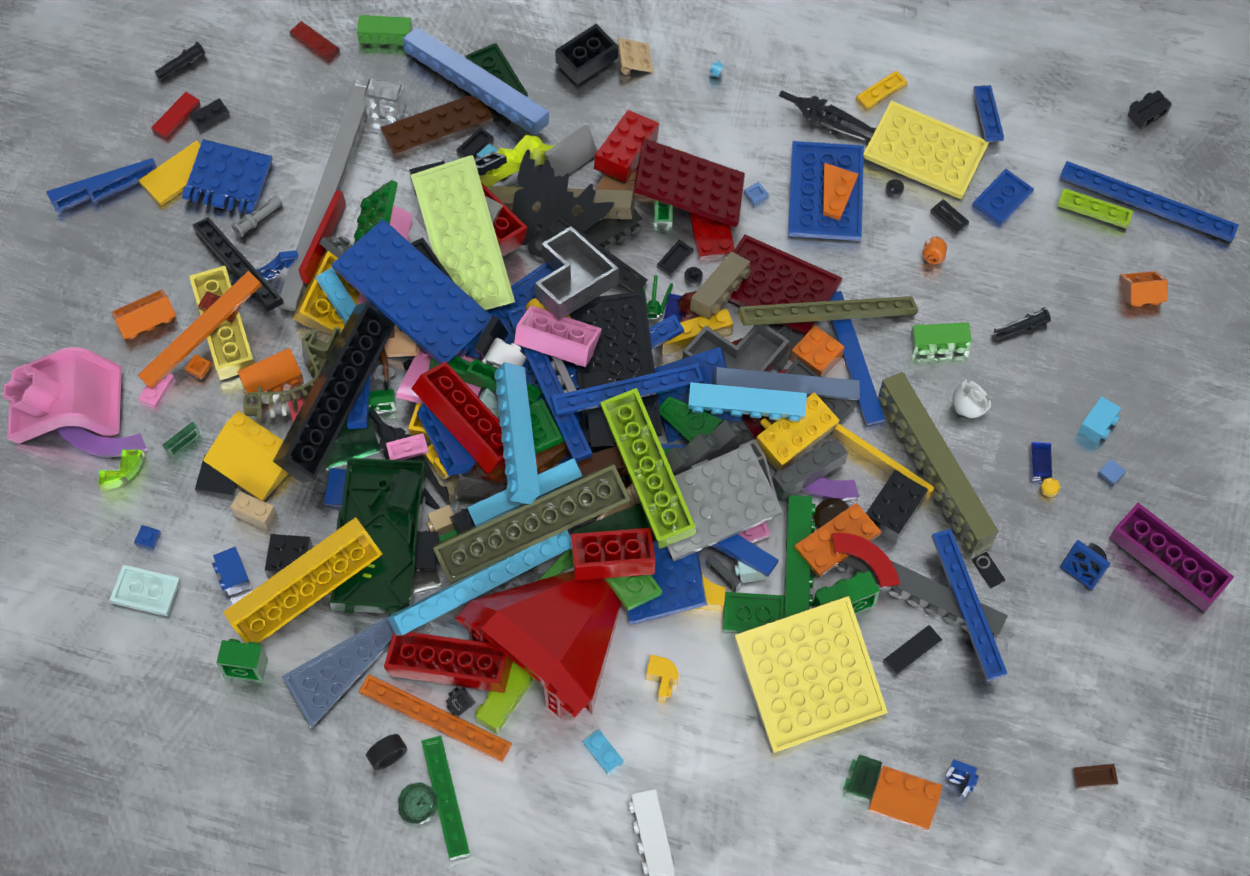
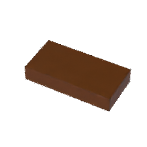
M1115 764L1074 767L1072 769L1076 789L1118 785Z

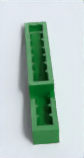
M458 356L448 363L464 382L496 392L497 385L494 378L496 368L477 359H474L471 363ZM433 358L430 361L429 370L440 365ZM527 383L529 404L538 401L542 391L540 388Z

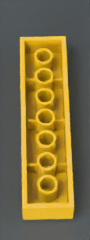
M355 517L223 613L245 643H260L383 554Z

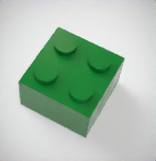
M229 639L228 641L222 640L216 663L225 677L263 682L268 658L263 647L257 642L241 643L237 639Z

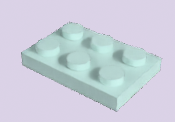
M123 565L109 601L112 604L168 617L181 580L178 577Z

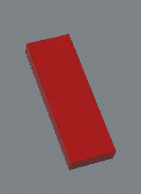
M185 91L151 127L152 131L167 139L200 104V100Z

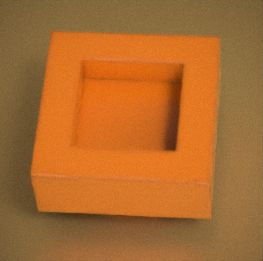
M195 354L185 367V371L202 380L211 368L212 363Z

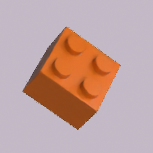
M814 325L792 349L790 361L794 363L799 359L818 376L825 377L843 357L845 346Z

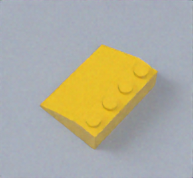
M327 251L321 257L292 319L308 328H316L317 331L331 335L335 327H339L342 332L345 325L315 279L319 274L332 268V263L338 259L334 254ZM335 271L354 303L358 305L360 292Z
M239 410L224 425L203 459L204 462L235 482L236 485L263 502L289 474L273 462L283 440Z

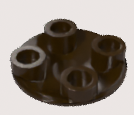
M834 498L820 502L816 507L814 515L818 528L822 527L848 509L849 506L844 501Z

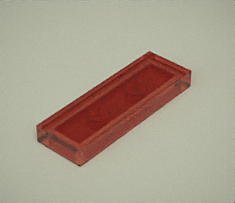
M300 21L289 31L293 38L327 62L340 52L339 47L303 21Z

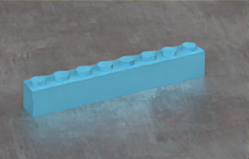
M504 362L495 371L494 378L497 385L496 394L498 395V410L500 412L501 441L504 448L503 458L505 459L507 491L509 493V500L531 505L540 495L525 367Z

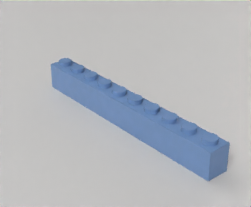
M415 28L403 37V48L407 54L424 63L433 71L438 72L447 80L455 83L459 88L464 89L473 97L478 98L484 104L495 109L498 113L509 118L512 122L524 128V130L536 135L549 124L548 110L420 28Z

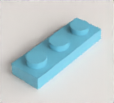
M330 268L316 276L315 279L334 309H336L341 320H343L344 325H346L356 304L334 269Z

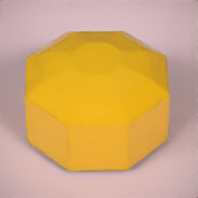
M1051 477L1044 479L1040 490L1042 495L1051 498L1057 496L1061 487L1058 480Z

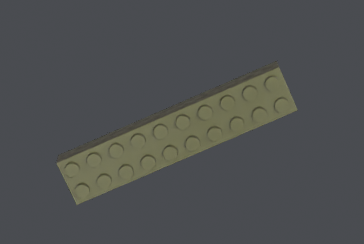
M902 371L882 380L877 398L880 406L885 408L888 420L895 425L898 437L902 438L905 442V448L914 457L917 469H921L924 474V480L934 486V498L937 502L940 501L943 506V513L953 523V530L956 534L960 535L965 550H969L971 556L991 547L997 536L998 529Z
M610 463L537 497L531 505L523 503L434 544L433 549L449 583H453L631 501L614 463Z

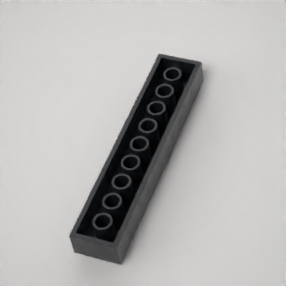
M370 302L358 304L353 309L273 460L275 464L302 483L316 479L395 326L388 317Z

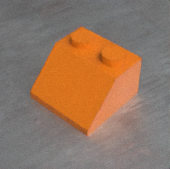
M1157 271L1120 274L1125 300L1131 306L1141 307L1143 304L1148 303L1150 305H1160L1161 302H1167L1168 280Z

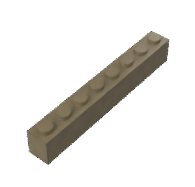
M490 186L489 190L512 211L514 194L517 190L524 187ZM567 188L568 192H574L573 197H578L585 190ZM594 189L596 191L594 203L614 202L615 204L601 219L632 220L635 206L633 191ZM539 201L532 207V211L535 213L541 211V203ZM576 205L572 209L574 216H578L583 211V207L580 205Z

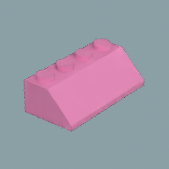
M531 305L517 324L514 343L586 367L593 356L602 328L568 317L559 320L550 311Z

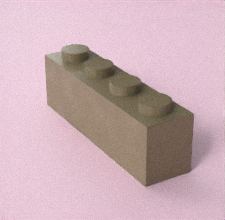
M731 251L691 297L690 310L708 320L714 314L716 315L721 305L728 302L732 292L737 291L741 282L749 277L751 272L749 269L750 261Z

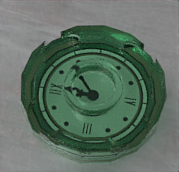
M425 783L409 784L401 791L398 797V812L403 820L411 824L421 825L426 823L437 811V794L432 787Z

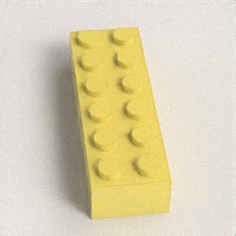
M226 266L189 276L200 316L232 287ZM237 308L207 337L220 380L238 375L237 371L255 364L239 308Z

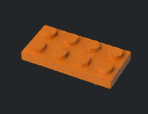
M856 502L797 543L794 549L820 578L851 556L847 554H834L831 539L832 533H849L872 541L881 535V530Z

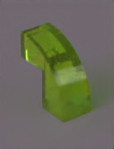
M122 450L119 471L100 470L98 485L102 492L119 490L135 480L141 472L146 459L142 450Z

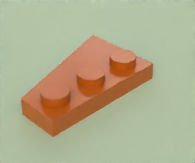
M824 163V216L841 220L857 181V173Z

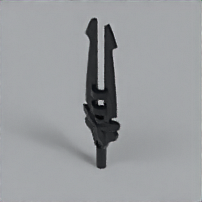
M783 90L780 91L779 97L794 103L802 112L803 117L806 119L810 118L813 124H816L818 119L822 126L866 141L867 145L871 138L840 123L842 120H845L873 134L877 127H870L832 104L825 106L828 102L826 99L819 100L817 96L809 98L796 97Z
M371 409L368 415L379 428L381 438L379 446L381 450H384L383 455L387 459L389 453L386 443L407 438L411 435L405 434L406 431L402 428H394L387 425L376 411ZM423 455L409 458L413 459V461H425L427 478L445 501L449 502L447 486L444 487L439 484ZM424 488L425 504L435 509H440L437 502Z

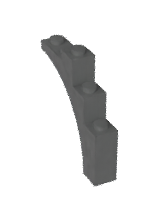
M724 420L709 435L699 433L684 448L673 447L665 456L674 476L689 470L692 465L706 459L709 461L738 449L739 445L753 440L754 435L749 430L742 429L736 421Z

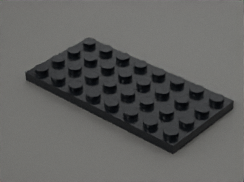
M645 291L598 296L571 313V319L602 328L593 356L587 366L577 365L579 390L585 389L584 374L607 371V376L612 378V382L655 373ZM658 394L641 397L657 436H663ZM583 410L584 435L588 445H591L588 411Z

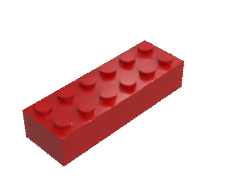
M446 361L421 374L411 388L488 474L503 466L505 459L503 458L504 448L501 441L502 430L500 420Z
M408 632L404 635H395L393 633L384 668L392 677L505 693L513 661L491 643Z

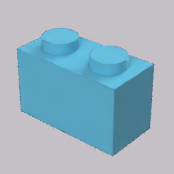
M1101 396L1081 424L1078 432L1098 444L1102 438L1105 440L1111 432L1109 427L1111 425L1115 426L1121 416L1118 414L1121 408Z

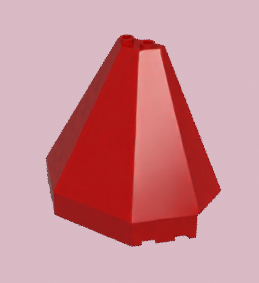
M572 570L470 600L454 619L468 630L471 641L491 643L544 687L546 707L557 717L562 719L568 713L575 718L583 708L593 714L622 603L605 578L575 581L574 571Z

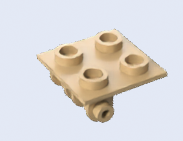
M617 38L619 62L621 64V72L624 75L629 74L632 69L653 73L648 43Z

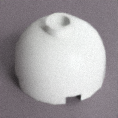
M964 380L953 394V404L956 412L968 418L982 416L991 408V401L987 402L985 398L987 393L973 381L967 383V380Z

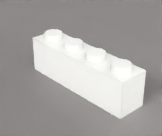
M656 789L631 794V801L628 802L630 814H635L636 821H633V828L635 834L639 833L640 837L637 845L639 854H643L645 862H642L644 875H674V866Z

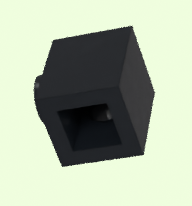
M464 687L453 689L448 694L449 698L446 700L448 710L452 715L456 714L458 717L476 704V701Z

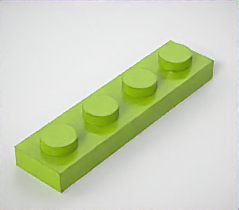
M1063 188L1057 205L1126 229L1133 214V210Z

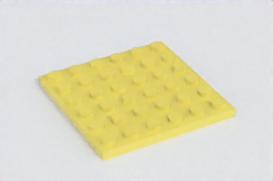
M849 596L734 635L773 753L888 713Z

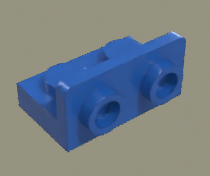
M953 759L945 777L950 778L949 780L956 784L964 783L962 795L966 796L969 791H973L979 775H976L977 767Z

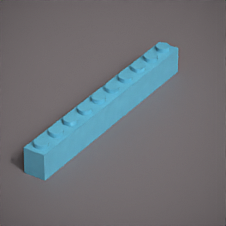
M565 530L476 571L388 616L387 618L395 635H404L570 549L571 537L568 531Z

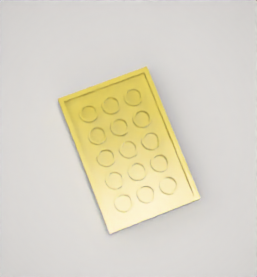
M891 101L863 156L866 160L962 200L989 142Z

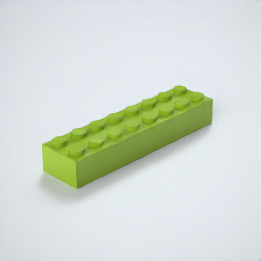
M635 388L600 402L605 419L659 549L696 535V526L638 389Z

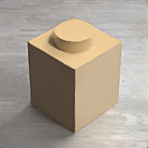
M449 505L427 514L429 521L426 524L430 532H439V536L455 529L450 519V516L454 514Z

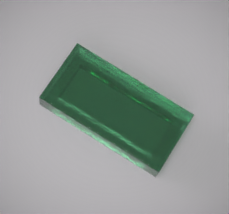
M192 421L162 445L169 457L175 455L200 435L197 425Z

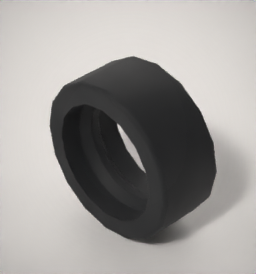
M392 734L376 742L367 751L366 757L374 770H382L401 759L407 751V746L399 734Z

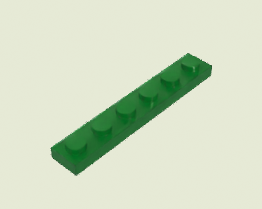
M437 736L421 740L432 788L437 798V809L449 859L454 860L469 856L470 851L442 737Z

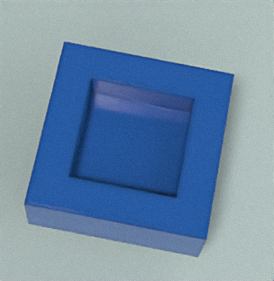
M141 525L134 543L137 546L154 551L161 532L160 530Z

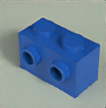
M236 546L213 555L215 562L212 565L215 573H220L222 579L218 581L222 591L227 590L228 595L232 596L252 588Z

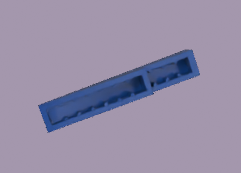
M151 158L48 190L46 193L57 212L87 197H90L93 202L140 180L156 169L157 166L154 159Z
M738 534L711 545L767 577L779 562V559Z

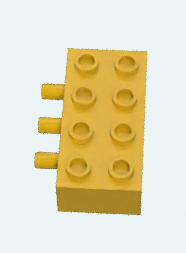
M814 392L807 397L804 420L800 419V422H791L789 418H781V420H777L771 425L764 418L760 421V424L766 430L756 437V441L765 453L766 459L778 471L785 469L831 433L840 420Z

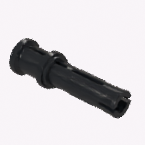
M196 41L194 46L187 50H182L181 55L155 70L154 72L158 79L161 81L187 63L192 64L196 58L206 55L201 44Z
M1042 307L1040 311L1027 313L1022 319L995 328L994 333H997L995 337L997 340H1000L1026 328L1034 329L1041 323L1051 322L1049 311L1046 307Z

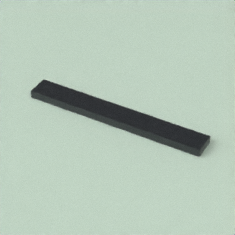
M209 217L192 224L197 234L238 280L249 271L262 284L252 295L267 312L284 304L280 295Z

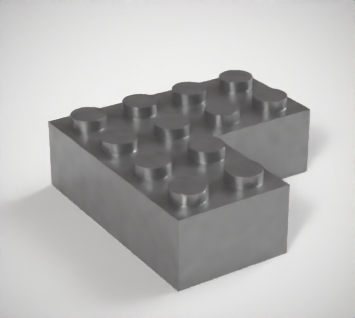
M570 226L542 243V259L555 271L535 282L536 299L559 320L619 284V268L573 227Z
M766 324L754 325L736 346L706 325L684 349L682 359L722 347L727 368L771 372L788 352L789 340Z

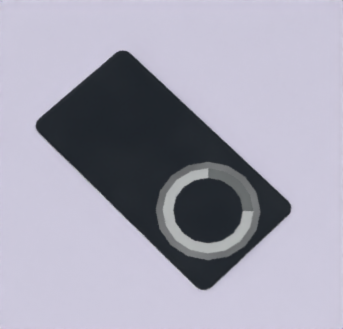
M987 552L972 559L990 588L1005 581V578Z

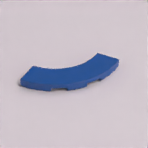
M297 250L279 252L274 260L257 269V271L267 281L280 275L282 269L285 267L288 269L293 265L299 256ZM236 276L234 277L232 286L238 281V278Z

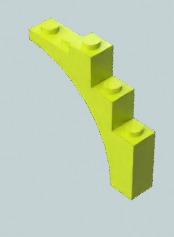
M525 135L513 150L500 148L497 153L507 157V163L501 165L498 169L487 172L485 175H479L480 181L487 188H490V186H493L500 180L518 172L523 156L528 149L530 150V159L535 160V166L542 165L546 160L544 153L555 145L544 144L537 136Z

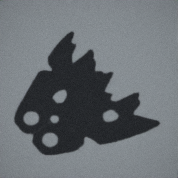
M528 149L523 156L518 173V182L524 188L515 192L512 212L527 226L528 234L521 246L528 244L529 251L535 256L542 258V250H538L535 243L538 239L547 241L553 237L552 234L547 232V229L558 215L583 233L604 217L615 204L614 202L594 203L596 191L593 189V184H590L578 197H573L574 192L567 191L569 173L563 177L560 175L555 177L554 169L550 167L549 160H545L538 176H536L534 170L535 160L530 159V150ZM537 201L541 203V211L539 213L532 211V207ZM576 205L583 207L582 213L578 216H574L572 213V209ZM537 224L542 225L541 230L536 229Z

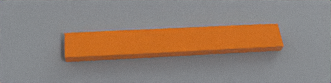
M249 271L246 272L138 374L141 380L150 389H153L256 292L262 284Z
M370 674L367 675L359 689V694L502 763L512 746L511 742Z

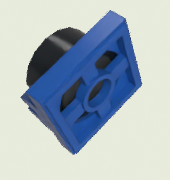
M1077 540L1060 567L1093 590L1107 572L1111 563L1107 561V556L1100 546L1094 543H1082Z

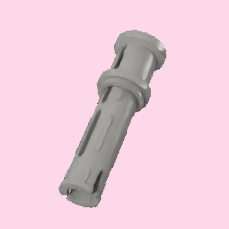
M275 195L251 214H245L242 220L232 224L234 232L242 238L248 230L256 228L260 220L282 206L281 199Z

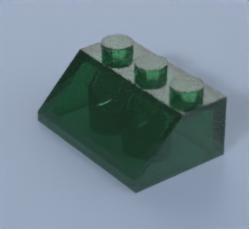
M369 414L367 428L348 429L346 419L324 461L326 470L347 464V458H364L381 452Z

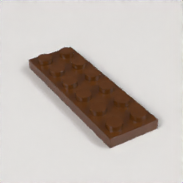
M468 95L382 126L381 131L394 158L493 123V117L486 104L478 98Z

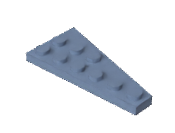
M387 617L282 676L311 728L390 645L394 631Z

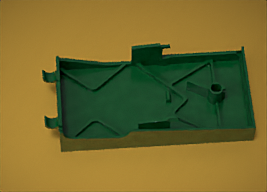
M347 458L342 510L338 514L336 531L356 517L383 555L370 563L375 565L374 568L364 567L332 590L329 602L332 611H344V614H354V612L387 613L390 616L413 604L416 557L426 478L425 461ZM364 573L372 575L371 578L363 577Z

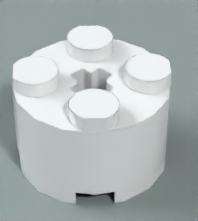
M495 338L482 362L496 369H499L504 362L523 366L526 356L520 352L521 347L514 343L509 345L503 340Z

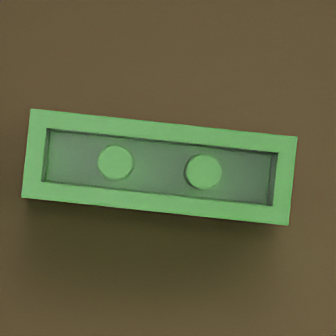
M359 15L357 26L358 42L403 45V37L413 29L411 18Z
M969 322L913 325L911 331L913 354L964 353L970 350L972 343Z

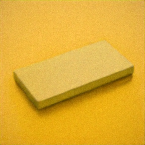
M197 140L139 180L143 188L160 206H163L183 192L201 145Z

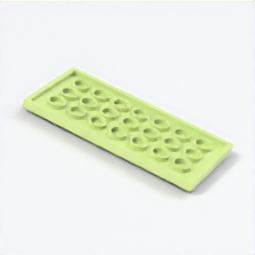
M467 156L412 174V181L433 253L454 283L484 310L515 302L474 156Z

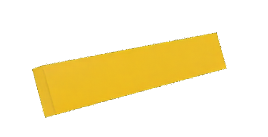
M841 424L835 427L833 434L835 439L837 438L841 443L889 475H892L894 470L924 486L928 489L925 499H930L934 486Z

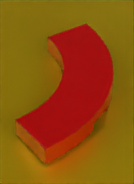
M831 534L834 554L851 555L867 563L878 581L879 588L900 585L898 574L892 562L874 543L854 534Z

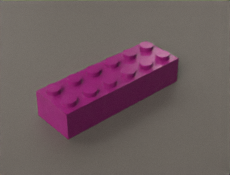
M1139 502L1114 528L1109 537L1203 612L1208 610L1234 578L1232 574Z

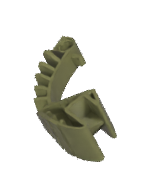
M339 327L334 328L328 343L317 339L316 328H313L301 339L303 358L314 379L300 387L279 392H262V387L257 386V392L248 393L244 397V414L246 416H257V423L261 422L262 403H269L271 418H275L274 403H281L282 416L287 415V401H291L294 413L298 412L297 399L301 398L303 403L306 400L341 334V329ZM253 402L257 403V405L250 406L249 404Z

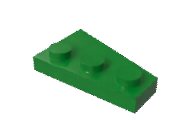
M670 396L659 406L660 414L689 442L699 433L709 435L724 421L704 411L703 413H694L692 409H688V404Z

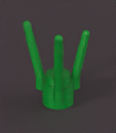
M657 275L654 276L652 300L648 301V303L646 300L647 315L650 319H658L660 315H663L664 307L673 287V284L670 283L660 306L659 302L656 301Z

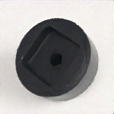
M892 179L887 182V195L897 198L903 194L904 184L900 180Z
M690 267L685 271L684 280L688 285L697 286L702 282L703 273L699 268Z

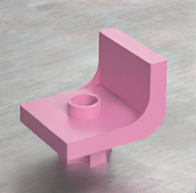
M70 347L15 368L11 371V380L4 384L3 399L9 401L7 439L20 444L64 426L84 427L108 438L119 434L122 366L88 349Z

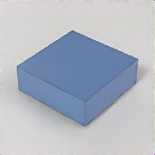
M759 182L744 190V195L753 206L769 198V193Z
M1111 459L1098 472V475L1114 486L1126 473V470Z

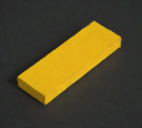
M896 70L858 94L856 101L868 111L907 86L908 81Z

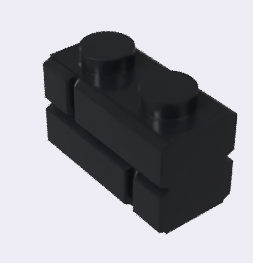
M1159 90L1154 93L1149 92L1144 96L1143 100H1136L1130 105L1128 117L1142 130L1166 115L1172 104Z

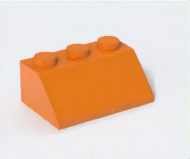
M163 289L111 311L124 339H133L139 335L138 333L144 330L146 332L151 331L162 322L163 324L169 323L176 316Z
M290 348L237 371L246 394L257 392V386L262 387V392H279L297 388L304 383L302 373Z
M883 765L869 811L929 831L943 785Z

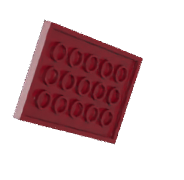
M644 138L641 145L633 193L737 227L740 218L745 173Z
M744 234L733 252L750 261L749 269L751 272L749 277L741 282L738 290L732 292L729 301L740 306L830 301L842 283V277ZM817 321L780 324L806 335Z

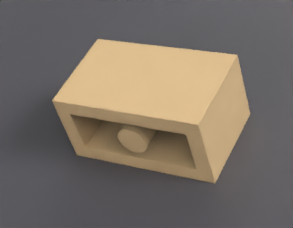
M241 491L230 506L234 517L267 532L277 518L274 506Z

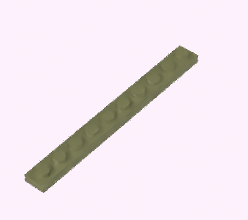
M913 296L742 306L738 309L743 326L916 315L918 312Z

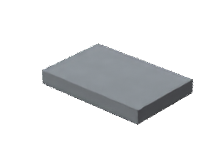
M585 124L544 153L546 160L550 162V167L554 169L555 177L559 175L563 177L567 173L571 174L595 157L597 149L590 127Z

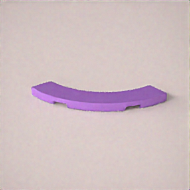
M64 426L56 429L59 435L69 442L70 445L90 455L105 458L123 456L124 458L148 452L140 433L122 438H108L92 434L79 426Z
M822 477L801 490L818 498H834L842 501L859 499L854 479L831 480Z

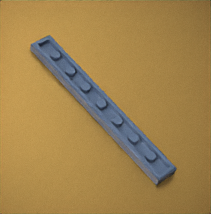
M722 367L714 369V385L807 393V396L815 392L818 397L847 400L860 399L859 380Z

